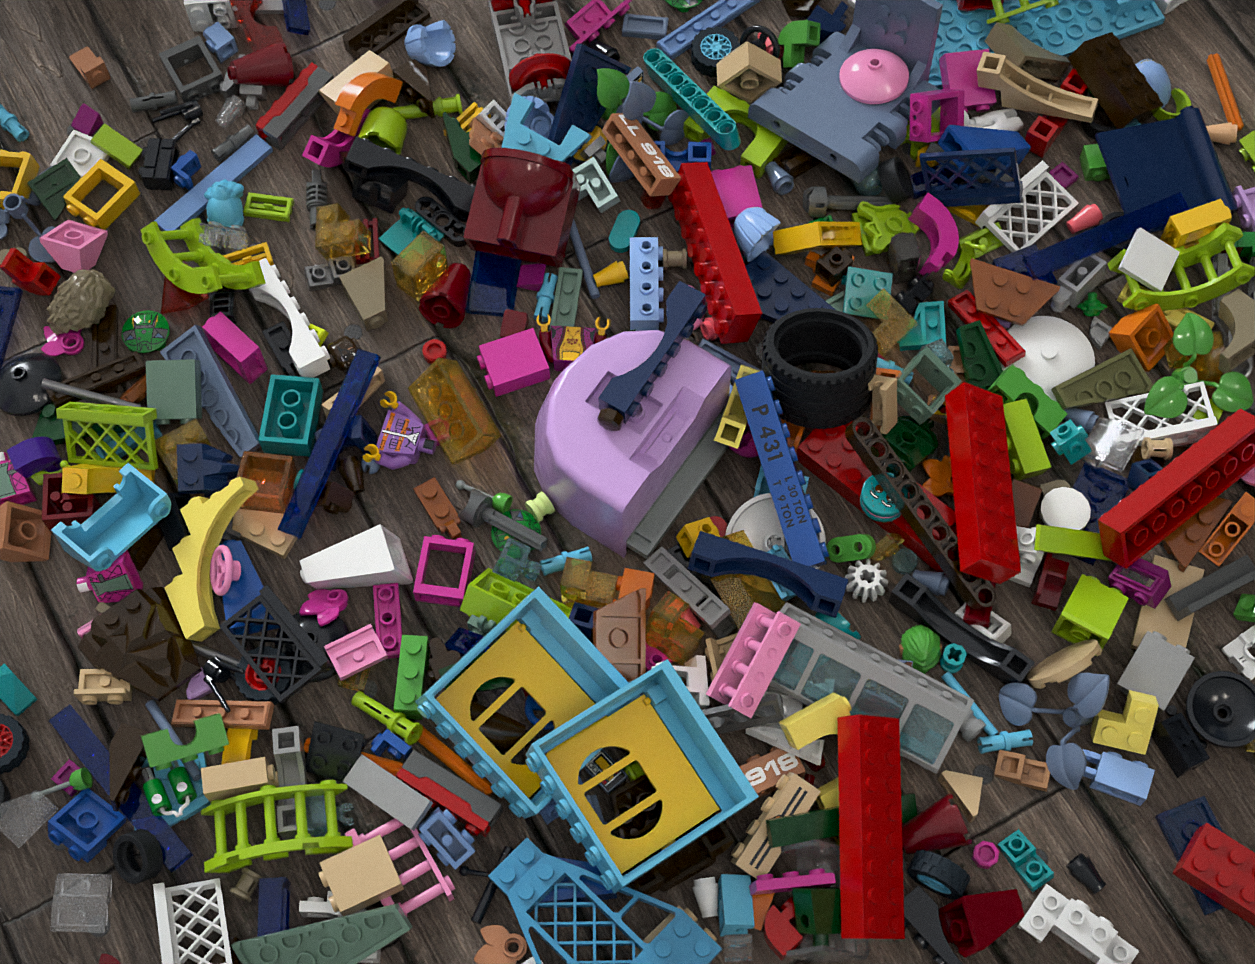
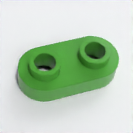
M868 534L836 537L827 544L828 557L837 563L869 559L876 551V543ZM859 543L862 544V550H861V551H859V549H858V544H859ZM837 546L840 548L839 554L835 551Z

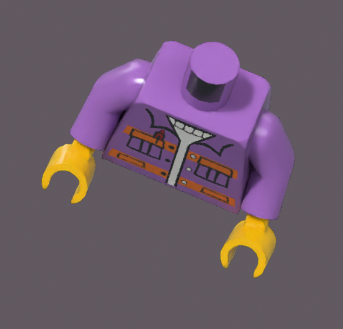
M387 391L384 393L389 397L390 403L382 399L380 400V405L384 408L392 407V411L388 410L377 444H368L364 448L371 455L366 453L363 455V460L371 462L374 459L375 463L395 470L409 464H416L421 452L433 455L437 442L436 440L425 438L426 430L422 421L403 403L397 402V396L394 392Z

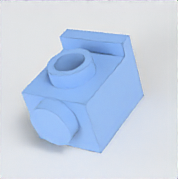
M219 22L204 30L203 36L207 40L205 45L212 53H216L220 63L238 52L234 37Z

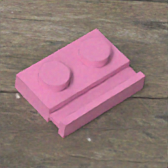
M371 624L324 646L341 681L388 658Z

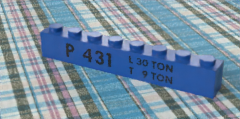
M763 370L736 379V387L791 559L794 562L813 568L826 565L825 557L829 556L826 543H820L818 533L822 532L818 519H813L810 509L814 508L810 494L805 495L802 485H805L806 481L802 470L797 471L795 461H798V456L794 446L789 447L787 438L791 437L787 423L782 424L779 416L783 414L779 399L774 400L772 391L776 390L771 376L767 377Z

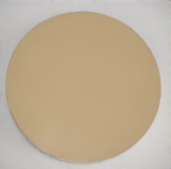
M1095 639L1084 640L1070 645L1036 665L1029 672L1027 679L1031 686L1037 689L1044 688V683L1047 682L1053 683L1057 681L1061 683L1092 664L1091 658L1095 655H1101L1102 648Z

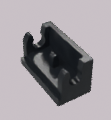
M1182 713L1161 721L1152 729L1151 737L1177 778L1183 776L1191 769L1195 770L1210 759Z

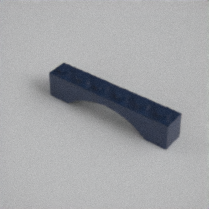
M681 281L677 283L666 299L667 326L657 349L637 368L623 375L613 377L598 398L599 410L610 408L618 411L624 417L623 423L625 424L630 417L636 416L641 406V400L644 396L647 398L651 394L656 378H661L664 375L669 359L677 356L682 340L689 338L697 318L701 319L707 310L705 305L706 294Z
M703 531L699 532L688 565L689 570L710 577L725 574H746L769 579L795 593L811 610L834 618L837 617L849 580Z

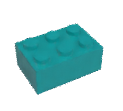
M271 374L258 440L264 453L312 457L315 443L314 432L317 431L324 392L319 378Z

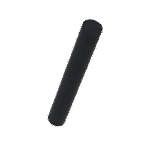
M504 847L495 868L513 851L512 848ZM490 879L471 918L472 922L479 925L498 888Z

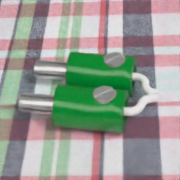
M177 760L171 762V771L167 777L178 803L182 804L178 812L171 811L172 805L161 779H155L150 768L142 770L146 781L142 788L154 816H169L173 814L179 817L183 815V809L197 797L187 769L179 767Z

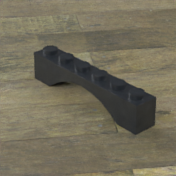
M356 136L345 159L343 170L364 179L390 176L415 182L434 194L457 219L467 223L476 186L465 184L454 176L442 174L433 167H426L410 157L396 154L392 149L382 148L369 139Z
M908 573L903 576L892 590L888 603L918 624L931 629L948 645L953 643L961 645L965 649L966 657L1005 685L1009 683H1022L1033 668L1034 661L1014 647L993 640L966 624L947 609L928 587Z
M918 885L904 898L905 929L907 928L914 935L912 939L920 949H927L933 956L932 961L934 964H963L951 950L943 934L939 920L938 905Z

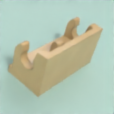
M874 374L873 379L868 383V390H872L873 419L871 421L875 426H881V434L887 435L897 423V378Z

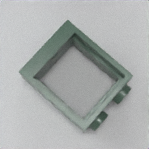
M925 347L896 377L897 403L921 425L938 410L945 401V395L955 389L962 380L928 347ZM914 368L939 392L929 405L904 382Z

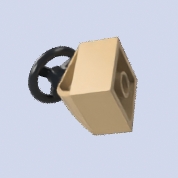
M761 25L747 28L741 35L740 46L716 64L717 86L751 104L768 89L782 83L781 60L778 59L780 46L775 34L770 29ZM754 32L761 33L758 40L747 41L750 34ZM767 38L770 39L773 45L772 55L766 51L765 43Z

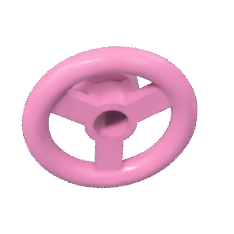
M219 545L211 558L210 582L214 593L223 596L230 589L232 581L239 580L241 565L239 561L233 560L231 551L226 545ZM222 553L224 555L225 561L222 560Z

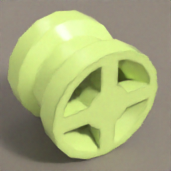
M542 491L537 494L534 500L525 502L528 512L534 516L538 523L543 520L545 515H551L555 512L551 501Z

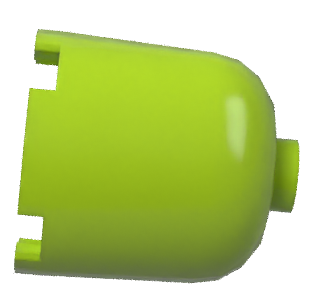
M378 107L369 112L358 137L369 139L374 144L382 148L392 149L396 154L401 155L407 134V122L398 111L389 107Z

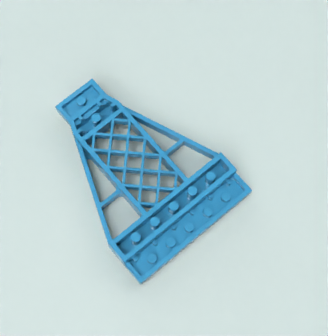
M528 838L488 875L489 879L508 897L536 964L542 963L530 937L529 928L566 964H710L722 951V948L682 909L631 888L624 887L618 891L632 897V899L619 912H613L580 880L581 876L603 885L599 875L546 853L544 854ZM566 877L571 883L560 882ZM557 888H573V902H557ZM554 889V902L540 903ZM577 889L590 902H577ZM639 900L675 915L670 923L650 943L643 942L622 921V917ZM573 907V922H557V908ZM577 907H593V921L577 922ZM596 907L610 921H596ZM534 908L535 921L529 916V914L534 910ZM538 908H554V922H538ZM593 926V941H577V927ZM596 926H612L613 941H596ZM541 927H554V939ZM557 927H573V941H557ZM616 927L629 940L616 941ZM632 945V960H616V946ZM561 946H573V958ZM577 946H593V961H577ZM596 946H613V961H596ZM635 946L641 951V953L636 958Z

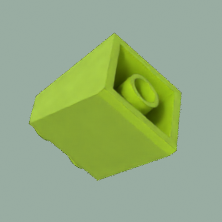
M1082 574L1051 632L1073 644L1095 639L1103 649L1129 598L1124 596L1120 590L1101 584L1097 578Z

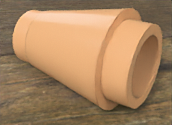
M1229 122L1206 126L1212 142L1226 145L1236 143L1237 124Z

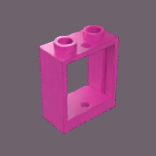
M940 89L910 94L909 141L926 143L939 141L948 125L964 126L965 90ZM941 99L940 132L931 133L932 101Z
M221 311L206 321L202 328L213 351L249 384L253 383L268 370L259 346Z
M441 535L424 536L413 589L415 601L461 607L471 580L476 554L474 543L464 538L450 540ZM430 550L465 554L459 589L424 584Z

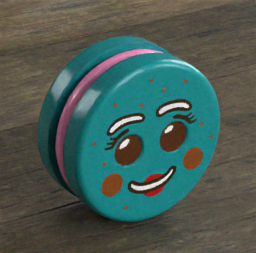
M887 472L889 477L894 478L893 473ZM871 475L864 482L861 490L860 505L863 512L869 518L878 522L896 520L902 514L875 477ZM902 488V495L908 499L909 492Z

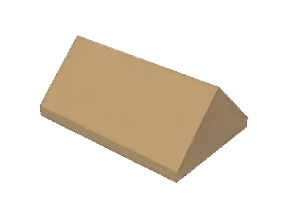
M369 50L318 92L338 115L341 107L335 105L343 88L352 79L367 72H378L394 78L389 62ZM377 99L368 105L367 108L371 109L382 99Z

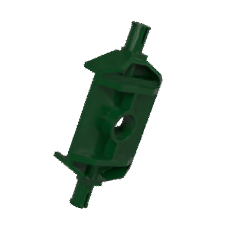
M899 416L896 425L887 435L882 434V436L911 473L930 453L933 455L938 447L936 434L930 431L934 427V421L930 422L931 419H927L920 425L911 416ZM871 446L872 454L879 457L878 450ZM886 468L887 471L894 473L891 468Z

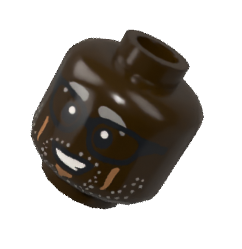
M342 336L327 347L330 359L327 361L332 368L337 367L340 371H346L361 361L363 351L354 337Z

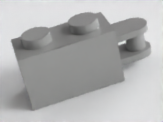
M1087 250L1058 279L1057 286H1060V289L1052 297L1051 309L1055 312H1062L1068 306L1075 309L1086 298L1088 292H1091L1104 279L1107 262Z

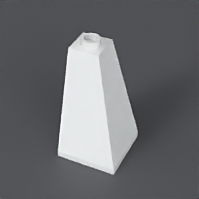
M381 524L300 560L302 580L315 589L368 587L390 583L405 585L414 582L400 538Z

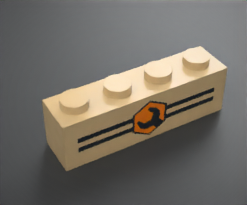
M789 772L787 775L783 774L775 786L777 791L772 798L769 796L761 807L762 814L758 820L754 819L746 830L747 837L743 843L739 842L731 853L733 858L730 862L756 880V876L768 874L785 846L769 847L766 820L808 812L821 792L795 773Z

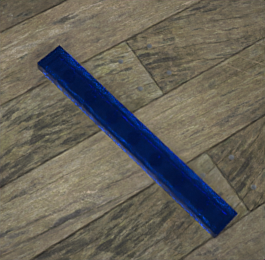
M1178 192L1025 256L1022 260L1032 279L1036 280L1132 239L1136 230L1140 227L1149 232L1166 225L1170 216L1190 210L1181 192Z
M361 349L357 350L277 530L301 539L381 359L379 355Z
M69 704L52 717L49 722L110 796L109 751ZM133 782L127 802L124 805L121 804L119 809L136 830H148L156 837L163 852V863L172 873L192 857L193 854L162 816L153 815L147 798Z

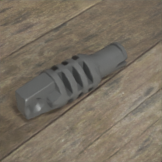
M312 170V182L306 183V208L310 212V229L313 231L323 230L324 212L327 210V182H322L321 170Z

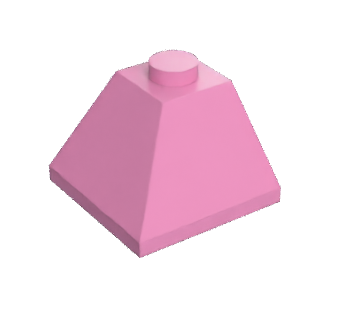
M67 220L40 237V243L61 269L75 273L78 270H89L96 265L108 232Z

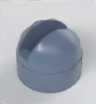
M363 458L361 460L362 470L365 473L370 468L369 474H374L381 466L375 463L374 459L371 462H365Z

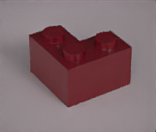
M62 473L43 474L42 521L50 532L60 521L66 526H72L71 522L76 520L81 525L101 507L93 493H62Z

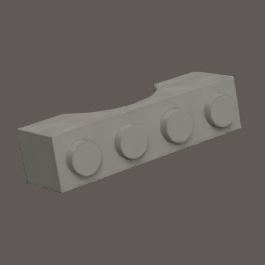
M300 727L272 729L273 752L277 766L279 787L306 785L304 735ZM305 797L308 833L310 834L308 797ZM294 798L279 800L277 805L278 833L283 840L295 839V835H297Z

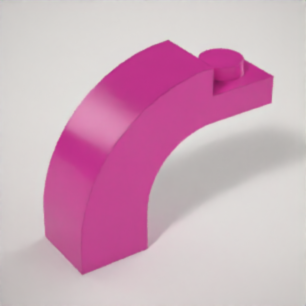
M365 109L355 137L336 129L326 137L311 135L302 156L324 167L340 165L342 162L340 161L339 152L350 150L356 136L358 137L365 118L371 110Z
M927 193L908 218V220L925 232L930 241V254L919 271L921 275L926 273L930 275L933 271L937 273L941 267L944 268L955 256L959 244L958 229L951 213L937 198Z

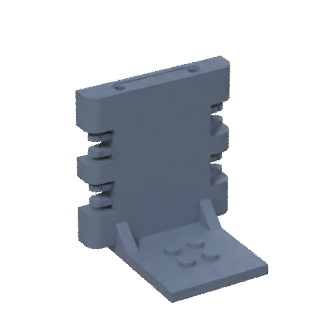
M856 0L853 22L846 36L840 32H834L813 50L811 63H798L786 74L785 83H783L784 87L768 89L749 106L748 118L860 183L878 166L879 152L882 150L880 146L888 145L896 149L905 141L906 126L908 121H910V94L939 90L936 86L929 83L928 80L943 4L936 0ZM882 49L898 55L906 63L909 70V82L905 91L898 98L883 104H865L852 99L842 89L839 80L841 66L847 58L859 51ZM941 99L932 101L931 115L940 107Z

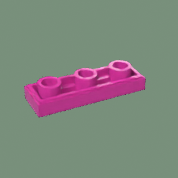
M399 584L373 585L376 635L387 654V659L399 658L403 635ZM386 618H392L389 622L384 621Z
M825 869L810 870L809 875L799 876V871L783 873L781 878H773V874L756 876L757 880L751 883L749 889L750 895L789 892L793 888L830 887L836 883L835 874L833 872L825 873Z

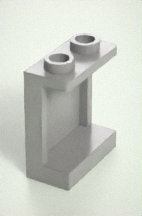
M1147 631L1114 688L1127 696L1129 690L1155 696L1159 705L1157 713L1161 714L1166 709L1195 657L1189 655L1191 652L1187 648L1178 644L1174 646L1168 643L1164 635L1155 631L1153 633Z

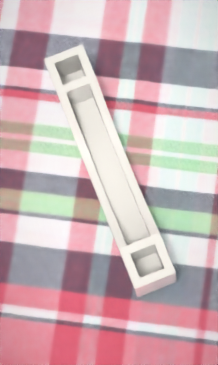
M266 258L260 260L266 284L249 290L256 301L266 303L278 309L291 322L292 342L289 354L301 377L314 378L330 370L327 362L330 359V355L324 345L319 346L320 339L314 329L309 330L308 326H310V323L305 313L300 314L298 312L300 306L294 296L289 297L290 290L284 280L279 281L278 278L281 276L275 265L270 266Z

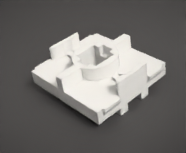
M1255 625L1241 633L1236 639L1221 649L1229 658L1228 661L1231 664L1233 663L1238 669L1237 671L1242 673L1249 681L1255 678V657L1248 651L1250 648H1255Z

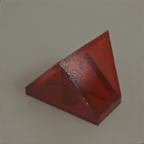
M165 276L161 314L188 310L209 298V295L187 292L174 285Z

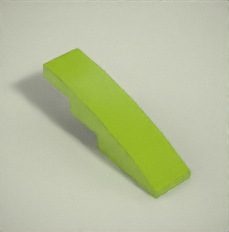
M1036 524L1034 547L1036 551L1112 561L1103 555L1100 533Z

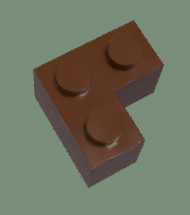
M1013 478L1011 482L1016 526L1028 528L1042 488Z

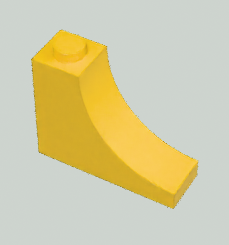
M817 221L773 231L775 255H790L829 249L835 246L839 248L862 245L860 222Z
M91 464L63 467L62 493H117L113 486L116 483L120 485L123 476L119 470L123 467ZM137 469L150 481L155 482V470Z

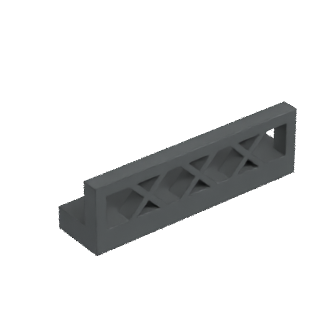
M1245 555L1168 596L1164 600L1177 621H1180L1254 581L1255 566L1249 556Z
M780 694L762 697L752 718L729 707V704L702 710L717 734L779 722L784 719L783 700Z

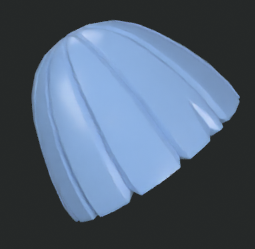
M445 20L435 22L426 27L420 24L411 26L405 37L407 54L412 60L416 59L424 66L443 67L448 65L453 60L454 55L452 53H455L456 49L455 37L452 33L453 31L450 30L451 27Z
M1152 59L1139 61L1135 65L1144 74L1152 89L1159 95V99L1164 104L1161 108L1165 107L1171 96V83L1166 70L1161 64L1156 63Z
M522 96L534 104L523 125L548 139L554 120L549 106L537 97ZM511 105L509 106V108H508V110H507V112H506V118H505L506 122L504 123L505 129H506L507 120H508V116H509V111H510Z
M751 207L743 210L736 217L733 224V233L738 248L748 262H751L763 251L766 252L767 249H770L774 241L773 231L781 224L778 219L766 213L761 207Z

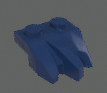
M203 443L177 444L179 495L204 493V497H211L215 492L221 491L228 486L230 479L242 476V470L239 465L228 463L232 460L233 456L220 449Z

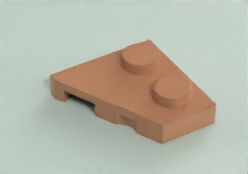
M473 118L469 124V127L472 128L469 132V145L481 155L486 149L501 148L503 137L497 132H492L479 120Z

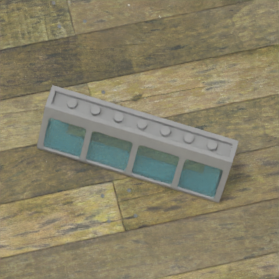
M786 602L779 612L801 623L769 685L778 689L783 694L801 701L806 706L831 693H836L846 697L852 708L850 715L861 714L899 718L900 756L906 757L924 769L937 774L974 700Z

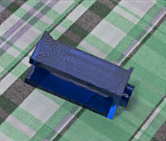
M287 877L259 878L258 936L289 929L290 891L288 888L291 882Z

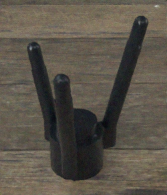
M194 99L185 104L161 110V115L153 118L151 121L155 123L181 114L185 122L189 120L190 123L172 138L177 142L193 126L201 123L199 118L203 116V112L198 102Z
M215 656L209 659L203 667V673L206 675L203 681L210 686L221 706L229 713L231 710L215 683H224L228 678L236 682L235 675L229 670L244 674L245 670Z

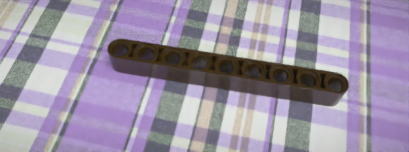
M860 417L849 424L845 430L847 441L968 606L974 610H982L994 605L997 600V592L990 581L970 574L969 582L963 578V572H960L957 536L874 423L866 417ZM856 426L863 429L864 436L857 434ZM871 446L878 450L879 457L872 454ZM887 467L893 470L894 478L887 475ZM902 488L909 492V499L902 495ZM917 508L923 511L924 520L918 517ZM933 529L939 533V541L933 537ZM948 550L954 553V561H951L949 559L947 554ZM979 591L985 596L984 603L978 598Z

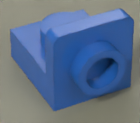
M388 729L383 734L379 733L373 739L370 749L373 755L381 756L386 748L389 747L387 752L397 760L401 757L407 760L413 751L411 746Z

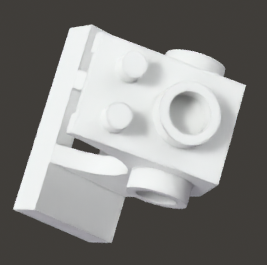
M1016 526L1021 573L1009 580L1030 587L1044 552L1034 550L1036 527L1029 529Z
M696 655L687 661L685 666L672 665L677 674L686 679V687L700 709L704 710L710 706L709 696L706 695L708 680L705 656ZM662 662L656 663L655 666H652V667H651V669L654 668V667H656L657 665H659V664L662 663Z

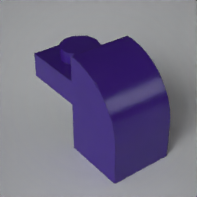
M49 437L30 438L7 450L15 471L25 478L43 469L47 472H55L62 469L60 467L62 459L53 439Z

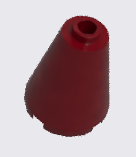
M282 41L276 42L231 61L230 66L227 67L229 79L233 80L235 84L288 87L292 84L289 83V79L294 78L290 53H285L283 47L287 46Z
M452 263L421 296L419 311L430 323L434 325L437 322L444 324L443 328H456L461 325L465 317L471 272L466 265Z
M952 793L945 795L902 825L903 850L906 851L907 855L915 854L917 850L935 851L972 844L970 838L966 840L964 838L968 830L957 804L951 805L949 802L953 798Z

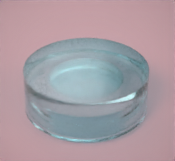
M906 548L897 550L892 558L893 569L901 575L914 572L918 563L916 554Z

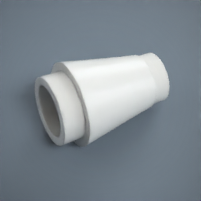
M715 877L694 880V887L692 889L702 913V918L718 916L719 883H716Z

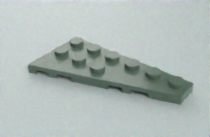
M397 903L237 941L230 946L242 964H357L409 931L413 926Z

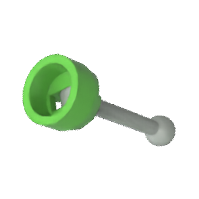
M463 480L456 482V487L459 490L465 489L471 492L472 489H476L466 485ZM480 491L493 499L492 506L496 511L504 514V512L510 509L513 501L511 495L497 493L492 496Z
M83 767L74 771L69 777L68 782L43 791L35 790L31 793V798L34 801H38L42 796L70 786L77 791L88 789L93 784L92 775L87 768Z

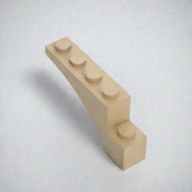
M983 52L977 68L978 87L1000 90L1002 107L1092 123L1098 106L1097 98L1069 92L1039 80L1010 62L1006 55Z

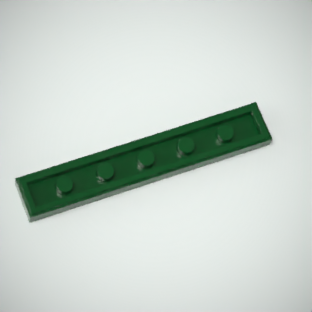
M914 793L902 794V823H906L918 815ZM839 806L766 820L769 847L776 848L838 836Z

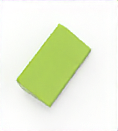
M994 222V224L999 229H1001L999 222ZM984 226L982 229L980 228L959 238L957 250L961 254L962 245L965 241H970L972 244L977 245L985 244L988 248L986 252L974 249L976 259L1004 244Z

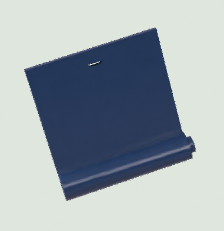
M1188 106L1180 110V114L1173 119L1095 134L1132 237L1140 227L1149 233L1164 231L1170 216L1221 199L1224 205L1230 209L1231 215L1238 211L1199 108Z

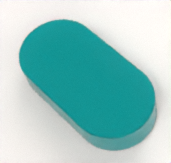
M624 210L618 214L609 235V246L613 251L623 253L630 249V237H635L640 227V217L637 212Z

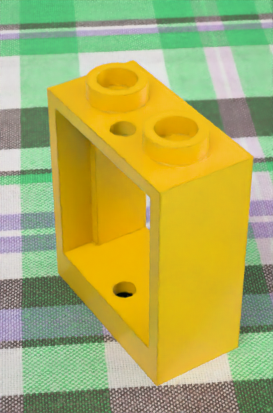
M0 150V166L20 168L12 192L0 191V208L3 210L5 209L3 200L9 194L14 193L29 199L31 189L27 182L37 176L40 168L31 153Z
M100 159L63 198L67 204V211L74 217L80 216L87 225L106 230L140 195L135 181ZM103 179L119 191L95 213L82 204L81 201Z
M1221 199L1170 216L1160 240L1173 248L1184 246L1187 249L1199 244L1198 239L1211 233L1224 222L1229 224L1232 219L1231 211L1224 205Z

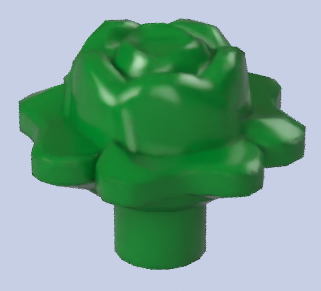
M1088 292V299L1078 304L1077 308L1083 310L1084 315L1095 317L1099 316L1101 311L1107 308V305L1097 300V292Z

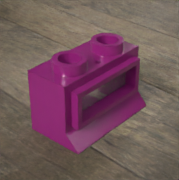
M1141 558L1127 569L1117 564L1108 576L1111 588L1120 590L1123 595L1134 599L1136 603L1142 606L1147 605L1154 609L1172 587L1168 570Z

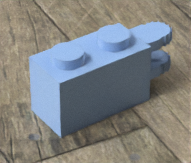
M1082 749L1085 753L1086 761L1096 764L1095 769L1086 766L1083 775L1091 779L1089 788L1139 806L1147 799L1155 770L1148 768V765L1143 762L1125 760L1120 754L1109 751L1098 754Z

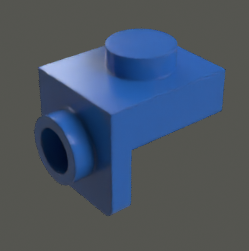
M192 150L179 157L177 162L171 167L174 182L179 187H185L189 191L194 187L190 177L201 168L198 156Z

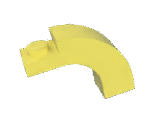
M741 365L736 379L759 372V370ZM734 383L714 441L738 449L747 424V418L736 383Z

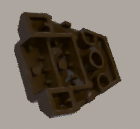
M163 587L150 588L146 592L136 589L93 619L91 631L83 636L78 645V649L95 668L99 670L102 668L112 673L114 678L125 680L134 689L158 702L202 671L190 640L185 638L166 590Z
M645 774L611 793L616 818L656 792ZM655 802L618 827L620 838L636 839L648 834L659 821L662 802ZM714 813L711 816L707 817L706 819H704L703 821H701L700 823H698L697 825H695L694 827H692L691 829L677 837L675 841L679 840L695 828L699 827L700 825L714 817L716 814ZM722 822L632 883L638 892L646 895L652 894L657 890L661 892L668 891L716 862V856L725 852L734 842V839ZM657 850L656 852H654L653 854H651L650 856H648L647 858H645L644 860H642L626 872L629 873L630 871H632L633 869H635L651 857L655 856L662 850Z

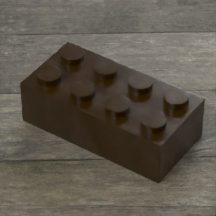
M1112 32L1084 41L1068 57L1070 63L1094 97L1098 99L1099 104L1117 129L1135 126L1147 121L1164 105L1159 99V95L1147 82L1144 74L1139 71L1132 57L1127 54L1119 39Z

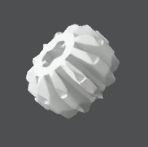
M870 559L866 560L865 565L860 560L856 561L855 567L849 566V574L845 575V578L849 579L846 586L847 592L854 591L853 599L862 596L861 600L863 603L866 602L867 597L873 602L876 601L877 595L882 596L885 592L884 587L888 585V580L884 578L887 574L886 570H879V562L874 566L870 565Z

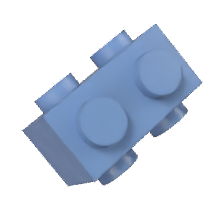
M438 807L419 824L421 832L418 835L426 845L430 846L432 844L439 851L436 855L445 866L450 864L454 869H457L475 852L472 844L475 840L466 829L460 831L456 827L457 819L448 809L443 812Z

